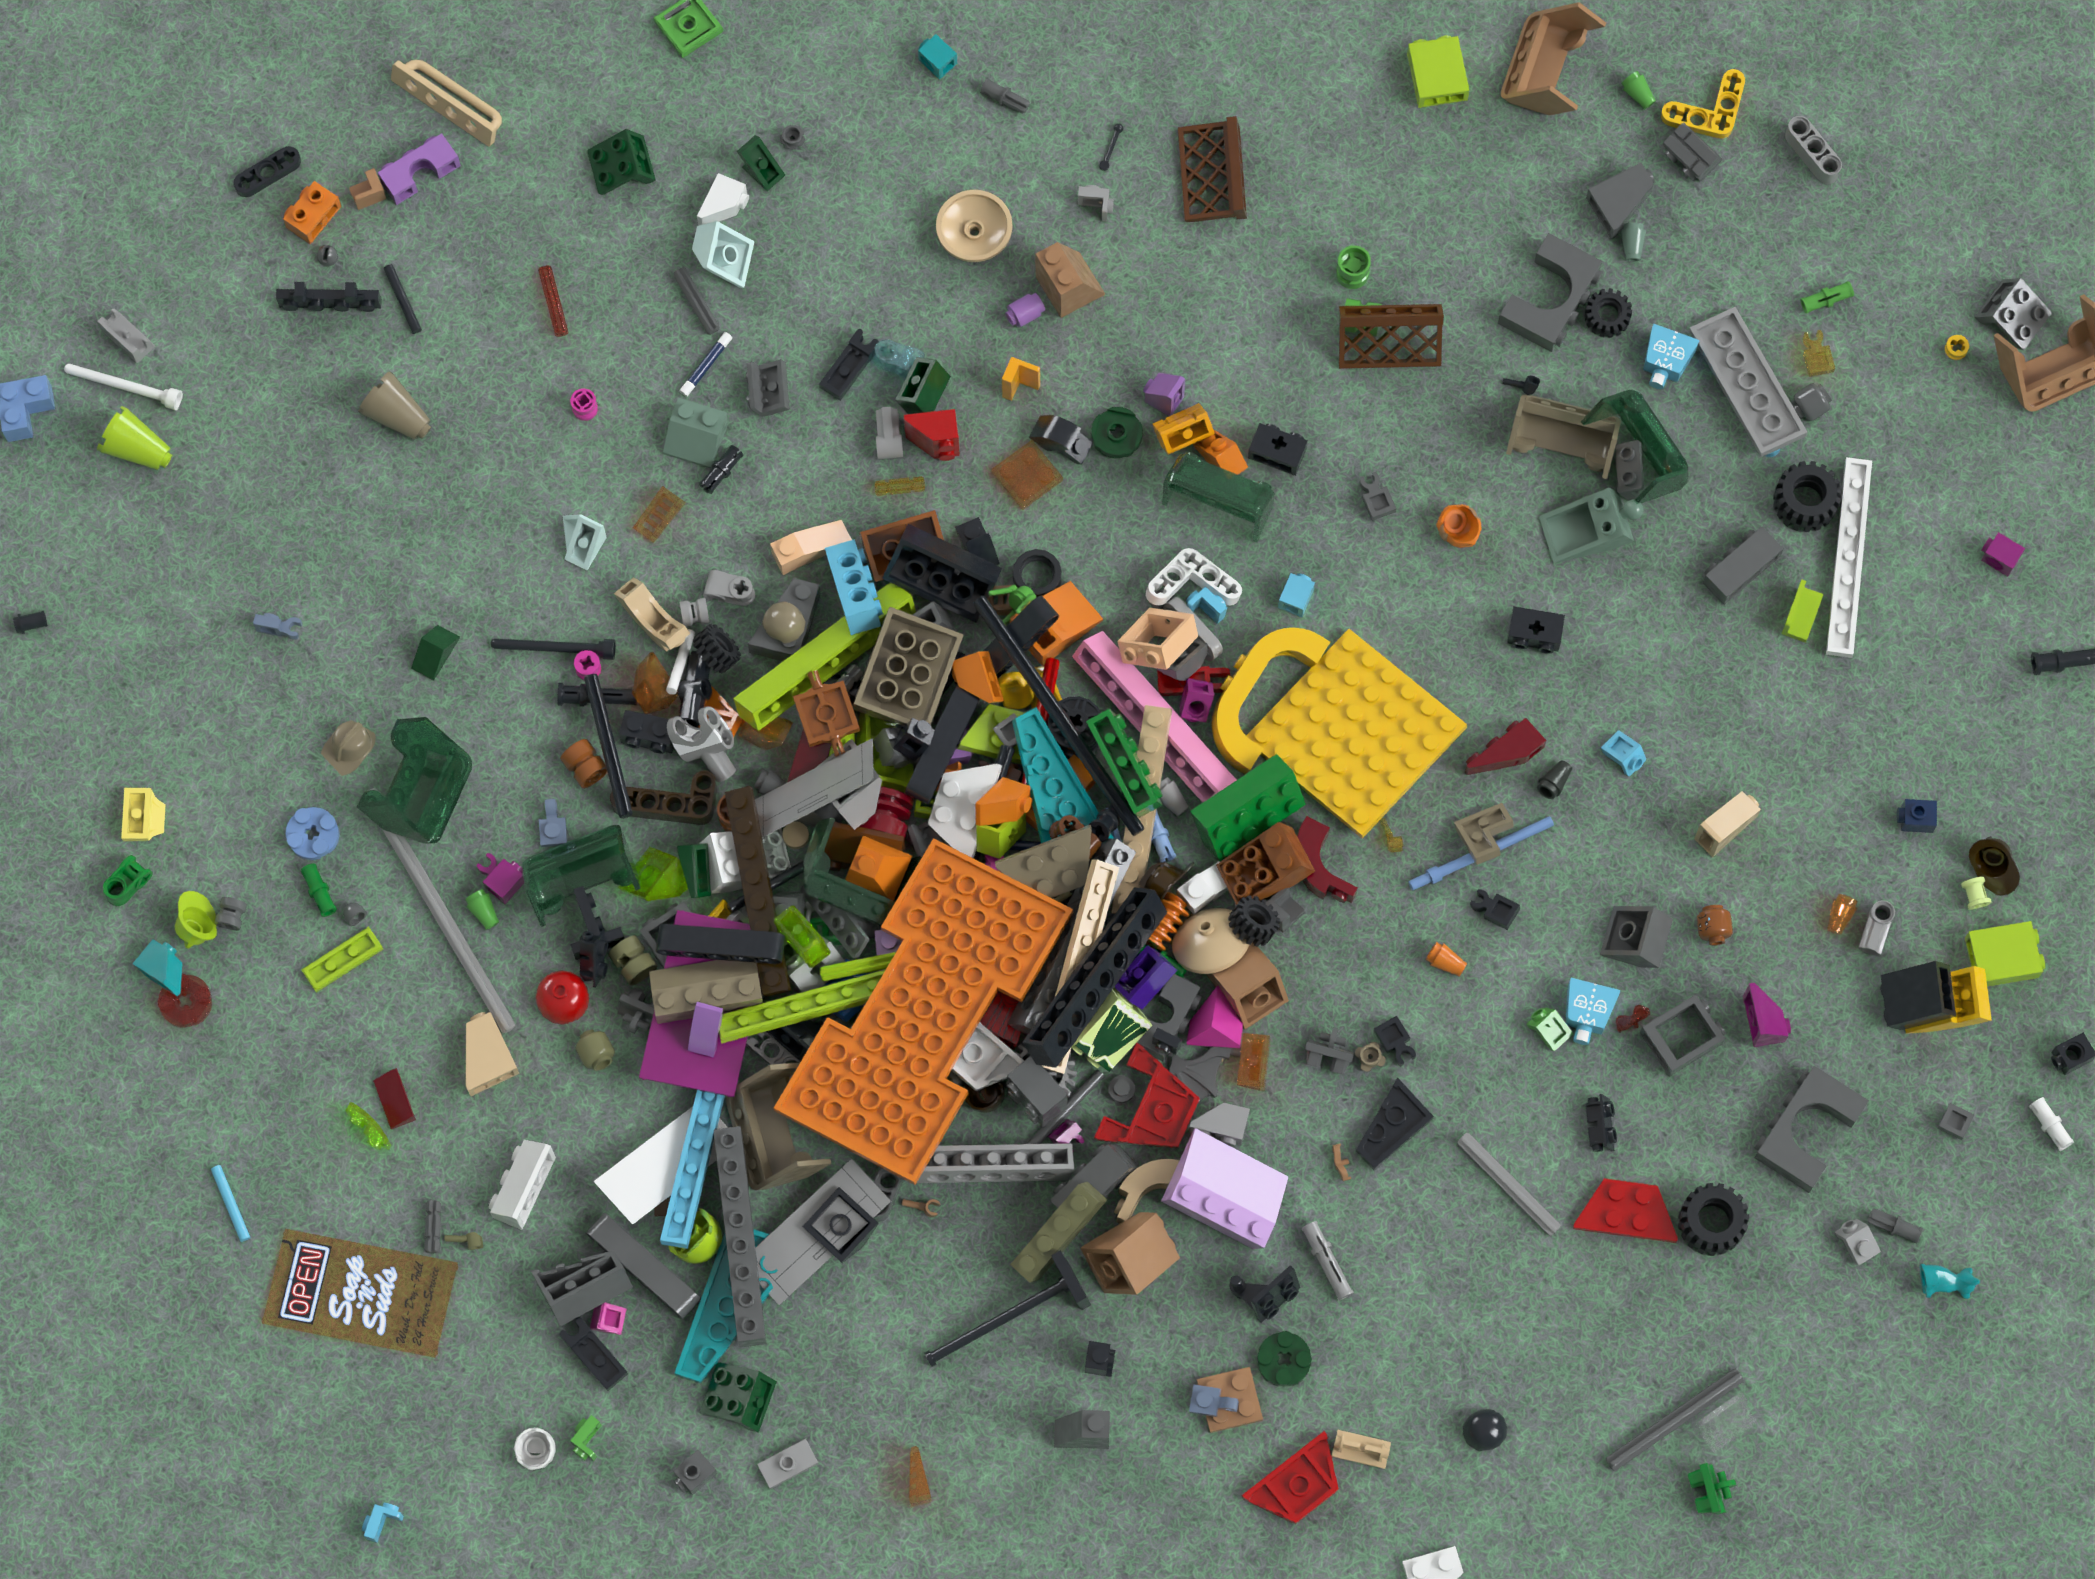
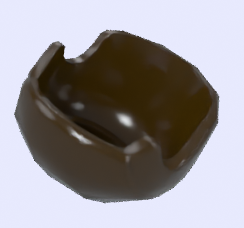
M1002 1081L977 1091L973 1090L968 1084L965 1085V1089L969 1093L965 1102L974 1111L981 1113L993 1112L1001 1106L1004 1100L1005 1087Z

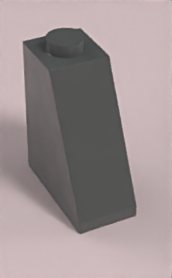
M1642 163L1588 189L1586 199L1610 239L1615 238L1623 229V225L1631 219L1652 192L1654 185L1653 174L1649 169H1645Z
M1081 1410L1056 1419L1054 1448L1109 1449L1110 1411Z

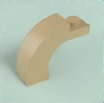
M634 577L614 593L635 622L666 652L669 649L680 646L690 634L686 626L673 619L658 604L646 586Z
M1155 1160L1143 1164L1131 1172L1119 1188V1194L1127 1198L1126 1200L1121 1198L1114 1213L1118 1214L1117 1222L1121 1224L1131 1218L1140 1199L1148 1192L1155 1189H1167L1180 1160Z

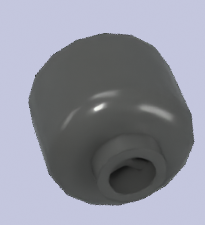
M1810 383L1795 393L1794 401L1796 404L1793 405V408L1800 419L1805 417L1809 421H1814L1829 411V402L1832 399L1821 384L1817 386L1814 383Z

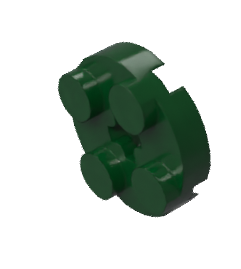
M1111 407L1101 415L1096 416L1091 428V437L1095 449L1103 455L1117 459L1129 457L1139 448L1142 442L1143 427L1131 410L1123 407ZM1116 427H1119L1124 435L1114 438L1110 431H1115Z
M1289 1331L1272 1334L1263 1341L1259 1348L1257 1356L1258 1369L1263 1378L1272 1385L1294 1386L1300 1383L1309 1372L1312 1361L1310 1349L1301 1337ZM1277 1354H1290L1289 1361L1291 1364L1289 1366L1286 1364L1280 1366L1277 1363L1280 1359Z

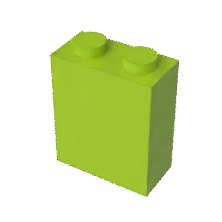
M1445 35L1429 41L1419 39L1408 44L1407 56L1418 108L1468 101L1469 86L1458 36L1451 37Z
M2031 921L1969 931L1965 937L1971 966L1985 969L1987 987L2036 979L2041 976L2045 969L2044 956L2039 954L2037 944H2039V934L2036 928L2033 929Z

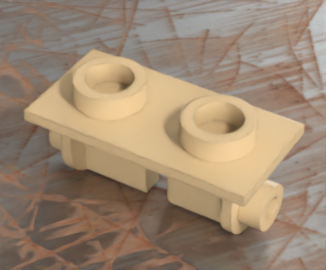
M1337 1430L1332 1457L1385 1469L1391 1442Z

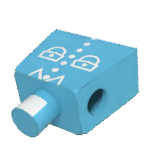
M1653 324L1643 369L1653 373L1649 385L1656 389H1663L1667 379L1678 382L1694 356L1700 340Z
M1575 978L1570 979L1567 990L1566 1024L1576 1028L1573 1039L1575 1043L1589 1045L1592 1032L1602 1035L1620 990Z

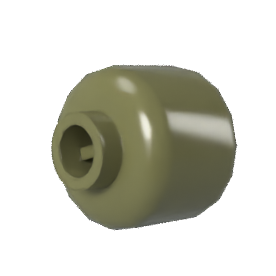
M594 1030L585 1031L580 1035V1040L577 1042L575 1050L583 1065L594 1071L608 1067L612 1063V1058L615 1054V1049L608 1036L602 1031L594 1032Z

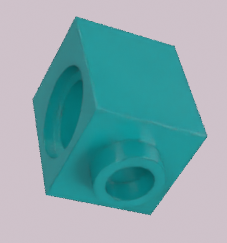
M937 34L931 39H925L918 48L919 61L939 80L958 64L957 53Z

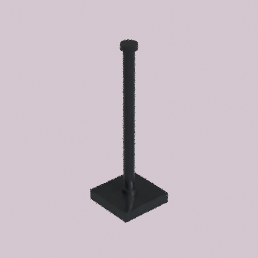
M1060 1250L1051 1255L1062 1275L1058 1278L1059 1281L934 1351L930 1352L928 1350L924 1352L931 1367L937 1365L936 1361L1063 1291L1066 1293L1071 1291L1075 1301L1082 1310L1091 1306L1087 1295L1062 1251Z

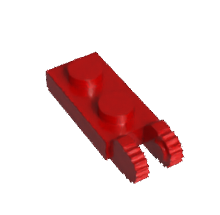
M1203 666L1189 678L1210 682V677L1225 678L1228 675L1230 676V669ZM1157 670L1158 693L1161 696H1182L1186 681L1176 680ZM1212 683L1214 693H1223V690L1220 689L1222 683Z

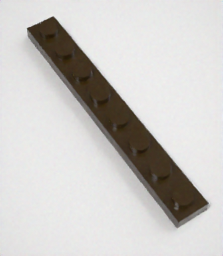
M746 786L726 791V803L750 930L780 933L753 788ZM784 951L781 964L757 963L763 996L767 997L791 991Z

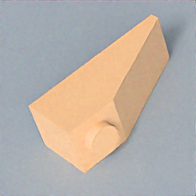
M842 520L794 532L770 543L772 555L781 573L785 575L825 556L826 547L852 539Z

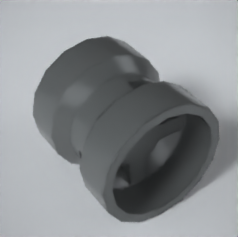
M222 897L219 904L221 911L216 915L214 923L222 928L239 931L242 925L240 918L245 913L247 904L235 898Z

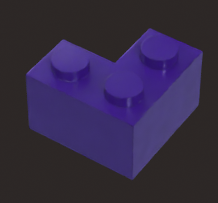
M1147 945L1127 968L1115 985V988L1129 1002L1143 1010L1176 973L1177 969L1162 954Z

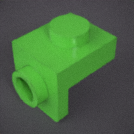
M592 1415L587 1420L583 1418L574 1430L576 1434L570 1440L572 1445L575 1446L572 1451L584 1461L588 1457L593 1461L597 1458L596 1454L586 1446L602 1426L600 1421Z

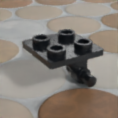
M1290 1265L1269 1285L1245 1283L1242 1278L1235 1275L1231 1277L1229 1287L1231 1293L1237 1298L1242 1299L1255 1312L1257 1320L1262 1323L1265 1319L1273 1318L1285 1301L1289 1302L1297 1296L1300 1284L1295 1269Z

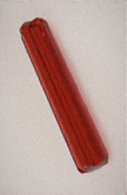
M550 265L542 266L538 269L555 336H566L568 328L552 267Z

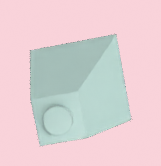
M718 221L697 226L692 250L702 267L735 286L744 288L754 241Z

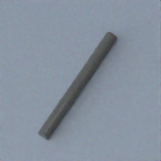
M1096 1070L1067 1100V1108L1045 1127H1041L1026 1144H1041L1105 1076L1099 1070Z

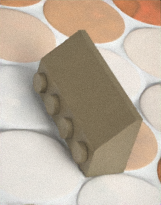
M715 960L649 971L655 1016L658 1024L693 1018L697 1002L723 1008V1013L763 1003L757 963Z

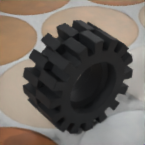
M1609 288L1608 292H1605V289H1601L1599 294L1595 292L1592 298L1588 300L1584 316L1585 321L1587 320L1586 325L1588 328L1592 327L1594 334L1599 332L1600 337L1604 338V334L1608 335V338H1612L1613 334L1619 336L1621 331H1625L1630 323L1632 304L1627 302L1628 297L1626 295L1621 296V291L1617 290V293H1613L1612 288ZM1606 305L1612 306L1617 310L1618 317L1613 321H1605L1599 316V309Z
M709 624L694 637L693 646L698 649L696 650L697 654L702 656V661H706L708 667H713L714 671H719L722 674L741 659V653L738 651L739 647L734 645L735 641L729 638L730 635L727 632L724 633L721 627L718 628L716 624Z
M1251 896L1243 897L1228 917V920L1231 921L1229 923L1230 928H1234L1232 931L1234 935L1239 934L1240 937L1238 939L1241 941L1246 939V944L1251 945L1253 942L1256 947L1260 944L1264 946L1279 929V923L1281 922L1280 918H1276L1279 915L1278 912L1272 911L1274 907L1271 904L1267 906V901L1264 899L1260 902L1257 896H1254L1253 899Z

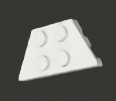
M999 764L943 773L928 821V825L952 848L974 858L977 849L975 803L997 783L1002 769V765Z
M979 1022L952 1071L973 1090L977 1091L1007 1079V1075L1023 1063L1024 1060Z

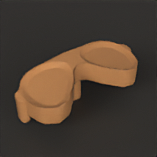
M1341 1144L1333 1145L1334 1164L1341 1176V1180H1350L1351 1177H1348L1347 1170L1343 1166L1349 1164L1348 1159L1341 1160Z

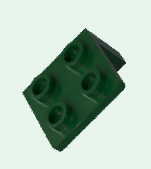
M625 129L587 150L597 191L600 195H605L632 179L645 184L656 181L644 135Z
M718 1362L700 1408V1413L736 1422L750 1431L759 1433L777 1381L757 1370Z

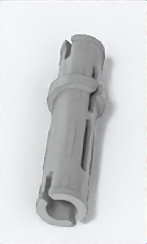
M1314 1221L1302 1227V1231L1312 1247L1311 1253L1317 1257L1338 1301L1351 1296L1354 1292L1351 1290L1330 1249L1332 1247L1330 1241H1326L1318 1226V1222Z

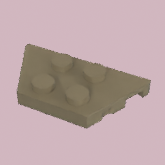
M1091 825L995 861V866L1003 874L1050 898L1084 886L1089 870Z

